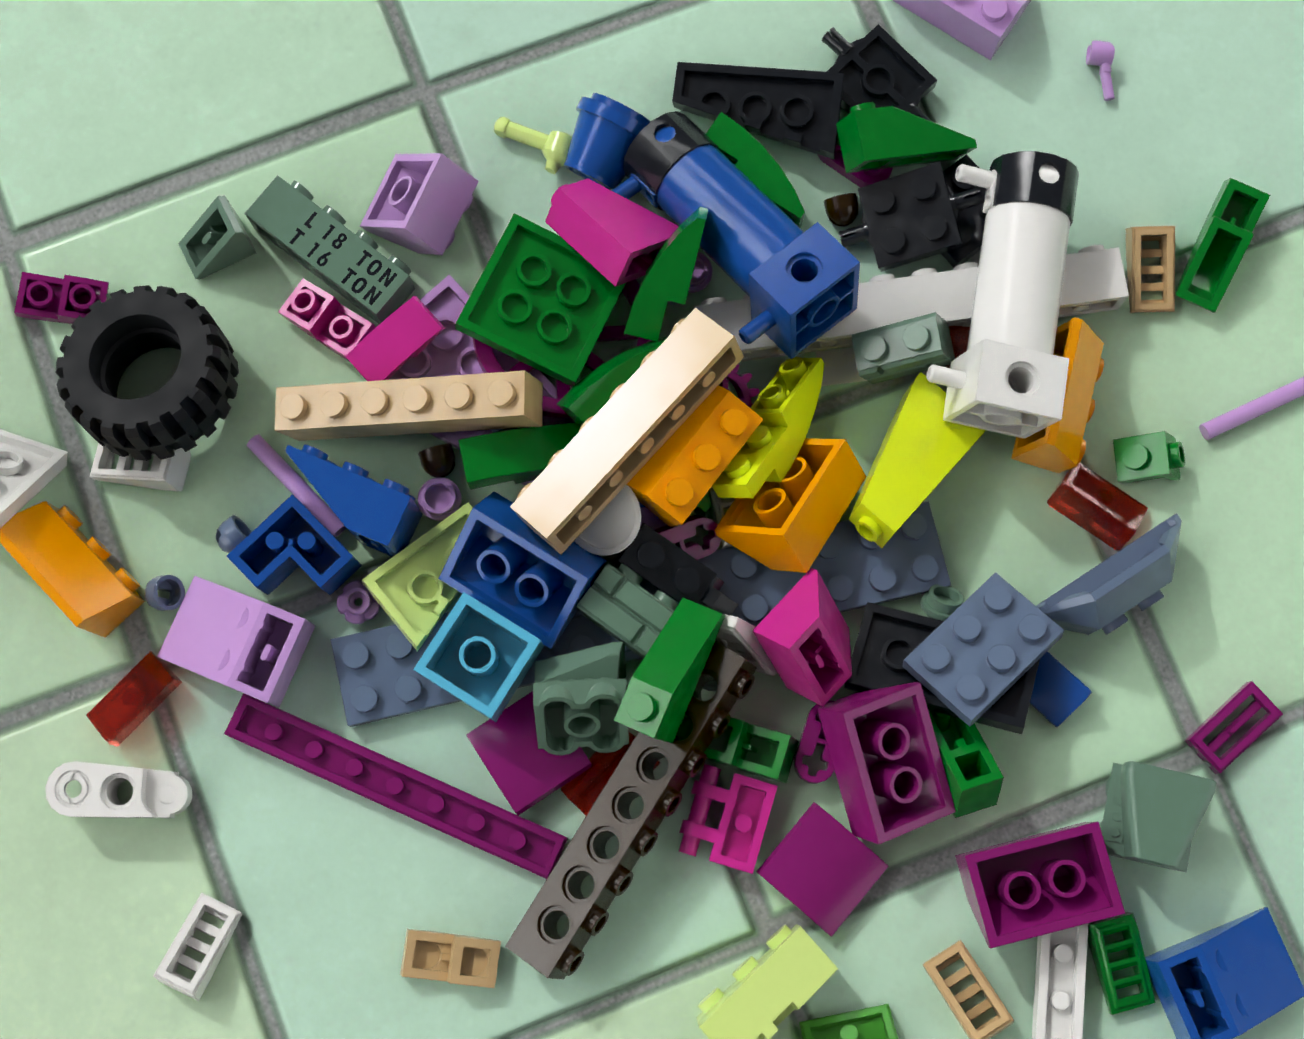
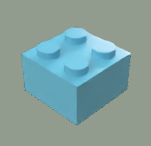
M463 592L413 670L489 719L497 722L544 648V645L539 638Z

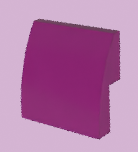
M533 691L504 709L497 722L489 719L466 734L517 816L593 766L581 747L566 755H554L544 749H538Z
M813 802L756 872L832 937L889 866L835 818Z

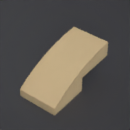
M407 928L400 975L402 977L447 981L450 984L495 988L501 941Z

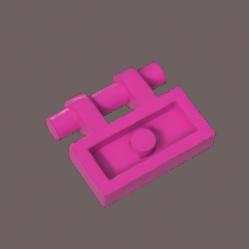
M704 764L699 781L694 780L691 794L695 796L688 820L683 819L679 833L683 834L679 852L696 857L700 840L713 843L708 861L753 874L778 786L734 773L730 788L727 790L716 786L721 769ZM712 800L725 804L718 829L705 826Z

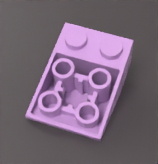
M194 576L157 657L261 701L280 707L315 629V625L302 617Z

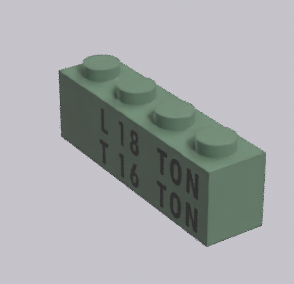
M277 175L244 213L254 229L378 324L382 323L402 306L415 290L409 276L411 273L410 268L394 255L387 259L376 250L379 247L377 243L363 231L358 230L354 234L344 226L346 223L345 219L330 206L326 205L321 209L311 201L314 198L313 195L299 182L294 180L289 184Z

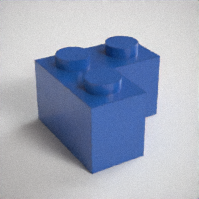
M293 494L227 555L229 560L252 584L267 595L274 591L299 566L322 590L331 595L362 566Z

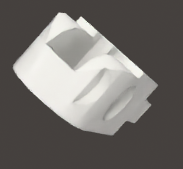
M78 761L67 762L57 767L49 776L45 787L46 799L51 808L57 813L69 817L175 818L176 814L186 810L193 796L192 787L184 777L179 776V772ZM72 780H77L82 786L81 793L75 798L69 797L66 793V787ZM128 780L133 787V794L127 803L122 804L118 799L117 791L121 783Z

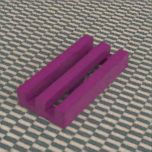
M1249 681L1184 741L1190 747L1196 749L1197 755L1203 761L1206 760L1210 764L1209 768L1215 774H1220L1275 723L1283 713L1253 681ZM1251 695L1255 700L1206 745L1202 740ZM1263 707L1267 713L1218 758L1214 752Z

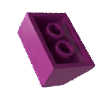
M913 682L858 692L828 703L824 707L817 708L854 836L880 845L956 812L921 683Z
M1098 821L1083 822L955 855L967 900L989 948L1125 914Z

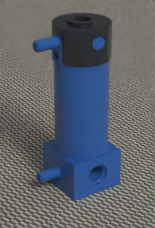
M678 111L665 113L652 120L638 133L624 157L623 171L628 179L612 191L628 200L640 192L655 208L664 211L678 226L699 207L708 209L699 247L750 297L751 321L739 330V336L744 343L751 344L765 333L792 359L857 309L860 262L818 222L804 232L720 152L718 146L685 114Z

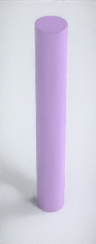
M1304 377L1201 424L1199 429L1202 436L1206 440L1212 439L1304 396Z
M259 434L249 440L247 447L334 537L339 536L346 529L332 509Z

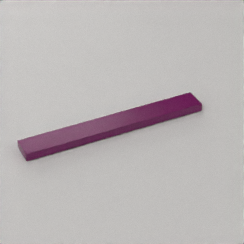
M244 693L224 732L225 735L546 879L559 861L568 837L521 816H517L512 812Z

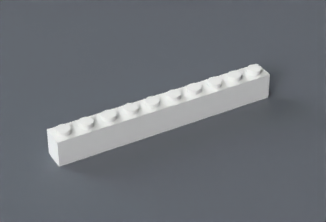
M1091 245L1080 249L1078 253L1066 254L1058 318L1117 310L1129 297L1119 247L1104 249L1103 245ZM967 262L955 266L953 270L937 272L935 268H924L913 272L911 276L895 278L893 274H881L872 277L869 282L859 283L857 309L799 354L853 346L852 334L934 312L946 320L950 333L970 330L979 264ZM747 294L741 300L726 301V298L714 297L702 301L701 305L694 306V309L697 308L735 336L744 355L740 362L787 356L765 333L751 344L744 343L740 338L739 330L751 321L750 297Z

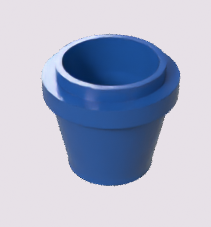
M593 93L591 98L581 97L576 107L579 115L564 166L582 178H588L612 191L626 176L623 171V162L630 144L638 133L651 121L618 101L598 93Z

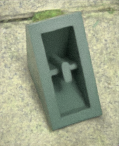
M217 196L178 243L195 279H203L256 254L239 216L226 196Z

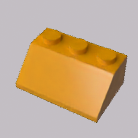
M1074 317L1057 327L1053 355L1069 358L1062 420L1025 439L1016 437L1011 459L1055 473H1061L1077 467V464L1082 460L1086 450V441L1083 439L1086 423L1091 419L1095 409V400L1092 399L1094 386L1104 368V360L1101 358L1104 343L1083 319Z
M718 385L626 485L632 489L643 506L669 527L682 525L764 419L732 392Z
M805 438L793 465L781 482H765L754 498H736L714 531L719 538L771 570L807 573L867 476L846 439Z
M43 501L16 513L0 528L1 545L76 627L106 638L145 602L136 592L140 587L137 580L123 567L117 571L107 561L112 555L110 551L96 537L92 536L88 540L78 529L83 525V522L66 505L59 509L47 501Z

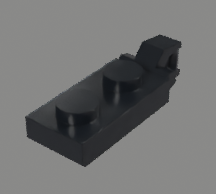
M645 523L640 525L639 532L634 541L623 550L617 559L678 603H680L682 598L727 615H732L738 606L737 603L719 591L725 582L718 578L715 572Z

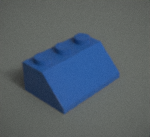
M494 491L472 508L438 579L460 593L465 592L539 638L545 646L552 649L577 613L576 606L593 585L607 560L584 550L575 541L560 555L530 529L511 509L510 506L513 502Z

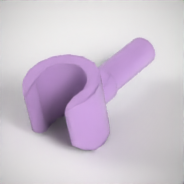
M1094 40L1087 48L1086 64L1100 66L1099 75L1101 77L1104 101L1113 100L1115 97L1111 78V65L1114 59L1115 48L1110 42Z

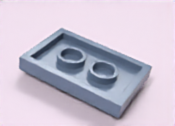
M995 572L903 660L902 667L971 727L1062 638L1064 629Z

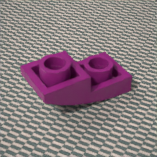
M22 272L14 313L16 317L73 324L79 315L84 318L91 312L89 306L98 300L103 303L107 300L109 282L66 274L64 279Z

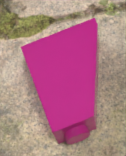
M588 178L559 187L551 198L552 205L545 220L557 234L615 287L645 276L647 269L661 247L679 227Z

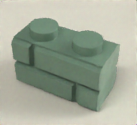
M936 312L852 334L859 376L865 380L867 379L872 384L927 371L933 364L938 366L950 365L951 361L955 359L948 323Z
M608 563L576 606L577 611L619 642L624 641L627 648L644 659L675 611L678 603L657 590L654 596L639 586L643 579L624 564H621L616 569Z

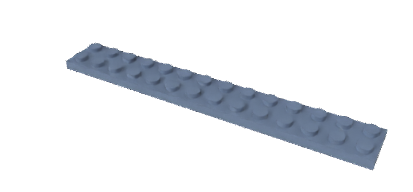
M929 501L923 502L883 548L879 547L875 542H870L863 538L856 530L855 525L849 520L838 522L810 569L818 570L841 613L864 608L867 602L881 604L924 594L935 584L945 587L951 586ZM735 547L716 550L711 555L698 560L725 582L719 591L738 604L731 616L739 617L754 626H757L806 574L771 570ZM642 578L643 581L639 586L654 596L659 589ZM577 611L554 647L550 649L544 645L535 661L619 641ZM450 612L443 614L418 652L396 625L330 639L347 725L349 727L461 701L413 670ZM625 646L626 663L642 659ZM535 662L518 688L535 683Z

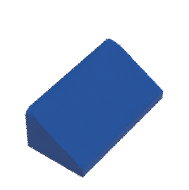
M1047 651L1040 658L1030 704L1055 727H1058L1089 697L1092 691Z

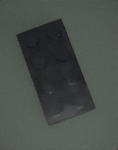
M867 602L851 657L852 676L845 682L844 688L863 692L919 682L902 667L903 660L944 621ZM1040 659L976 723L1022 734ZM921 684L928 710L959 718Z

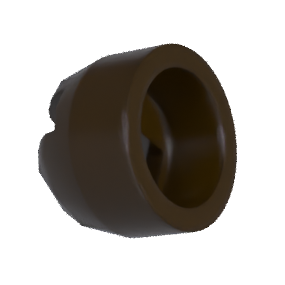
M856 193L842 194L824 200L826 214L830 222L836 226L845 227L852 224L859 214V203Z
M452 444L436 445L418 453L421 466L430 476L444 478L455 467V454Z

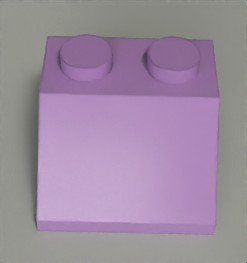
M442 153L395 154L360 227L419 254L443 255L444 251L454 240V231L462 214L471 205L472 194L479 181Z

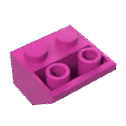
M811 568L753 629V633L786 688L824 707L852 676L850 629L818 570Z

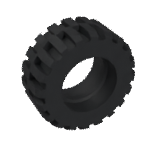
M150 285L135 286L134 292L130 293L122 289L111 293V299L103 303L100 300L89 306L91 309L90 313L84 318L79 315L71 325L74 330L72 335H65L60 346L64 357H58L56 361L55 373L61 378L57 381L59 396L65 401V408L71 416L100 445L106 446L112 453L122 457L129 456L130 454L135 460L148 461L152 458V454H156L160 460L174 457V450L182 448L187 452L197 446L195 441L201 436L205 435L208 438L217 430L214 425L219 418L224 420L231 409L227 402L228 398L234 399L236 397L238 383L234 377H237L239 370L230 342L205 307L200 306L193 297L186 293L177 294L174 288L158 286L156 291H153ZM160 348L181 350L178 367L171 379L162 388L150 395L137 399L117 398L120 379L124 371L135 359L149 351Z

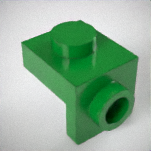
M1166 431L1113 439L1117 482L1128 484L1160 478H1167L1170 481L1180 480L1179 468L1185 467L1184 449L1180 441L1176 442L1175 437Z

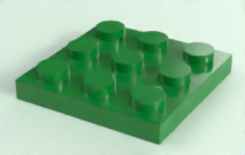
M514 213L456 321L455 329L574 387L626 283L615 287L561 236Z

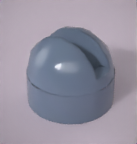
M232 515L217 529L216 540L222 551L230 553L251 531L240 518Z
M173 575L157 576L147 583L145 589V600L148 605L160 611L178 608L185 596L183 583ZM158 591L170 592L169 599L158 597Z

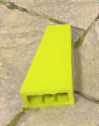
M922 372L918 374L902 396L848 519L855 525L856 530L863 538L870 542H875L881 548L886 545L986 431L943 421L946 392L935 383L928 382L926 375Z

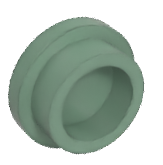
M935 584L930 587L928 592L923 594L920 605L929 618L945 621L963 604L964 597L958 589L952 586L945 587Z

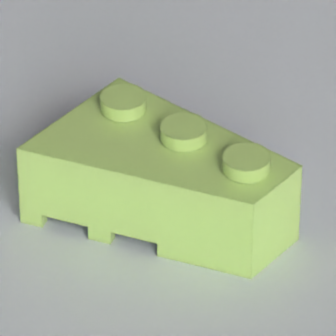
M785 924L766 941L770 949L760 959L756 961L753 956H750L732 973L736 981L724 992L717 987L699 1003L698 1007L702 1013L696 1017L698 1026L709 1039H770L779 1030L777 1026L795 1009H800L838 968L800 925L796 924L790 930Z

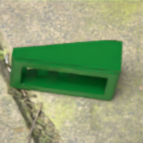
M1125 912L1122 915L1089 923L1088 944L1109 1014L1114 1015L1156 1003L1134 913ZM1122 932L1123 940L1105 944L1103 936ZM1127 949L1129 957L1109 962V953ZM1132 966L1134 975L1113 980V971ZM1138 984L1140 993L1118 999L1117 989Z

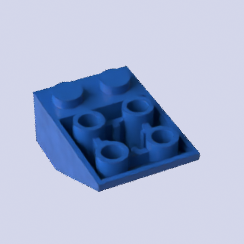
M304 444L302 450L287 445L285 452L344 526L361 544L391 557L409 545L423 513L415 503L416 498L408 494L410 490L407 487L389 479H385L383 485L368 477V471L349 462H344L343 466L339 467L327 460L329 455L312 446Z
M1268 907L1259 909L1145 957L1150 979L1176 1039H1233L1304 997V987Z

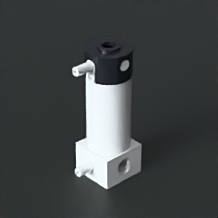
M1018 151L1003 154L994 159L990 166V171L965 164L959 165L956 170L955 178L958 182L986 188L983 206L985 224L967 351L951 361L950 368L933 364L927 371L926 377L928 382L947 386L943 421L1025 439L1062 420L1069 358L1053 354L1069 229L1073 223L1079 177L1077 167L1065 158L1037 151Z

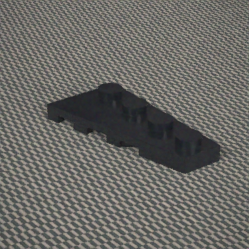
M677 62L672 102L674 108L714 121L723 112L748 132L835 160L838 136L836 123L840 119L844 73Z

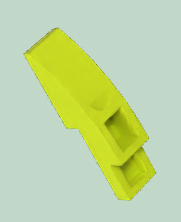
M794 357L786 359L780 365L778 372L766 388L759 393L751 409L764 420L712 487L718 498H754L765 482H781L786 476L804 443L815 413L825 365L821 357Z

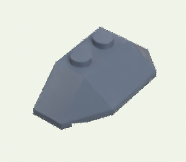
M1176 513L1036 605V607L1064 630L1089 635L1102 628L1106 635L1128 621L1124 614L1136 605L1143 611L1164 597L1160 589L1173 580L1182 520Z

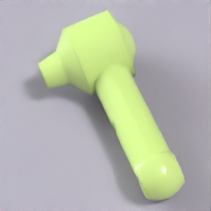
M500 117L494 125V132L499 137L510 138L542 150L547 160L545 166L547 172L556 174L559 168L564 166L572 136L568 133L551 131L550 135L512 122L506 117Z

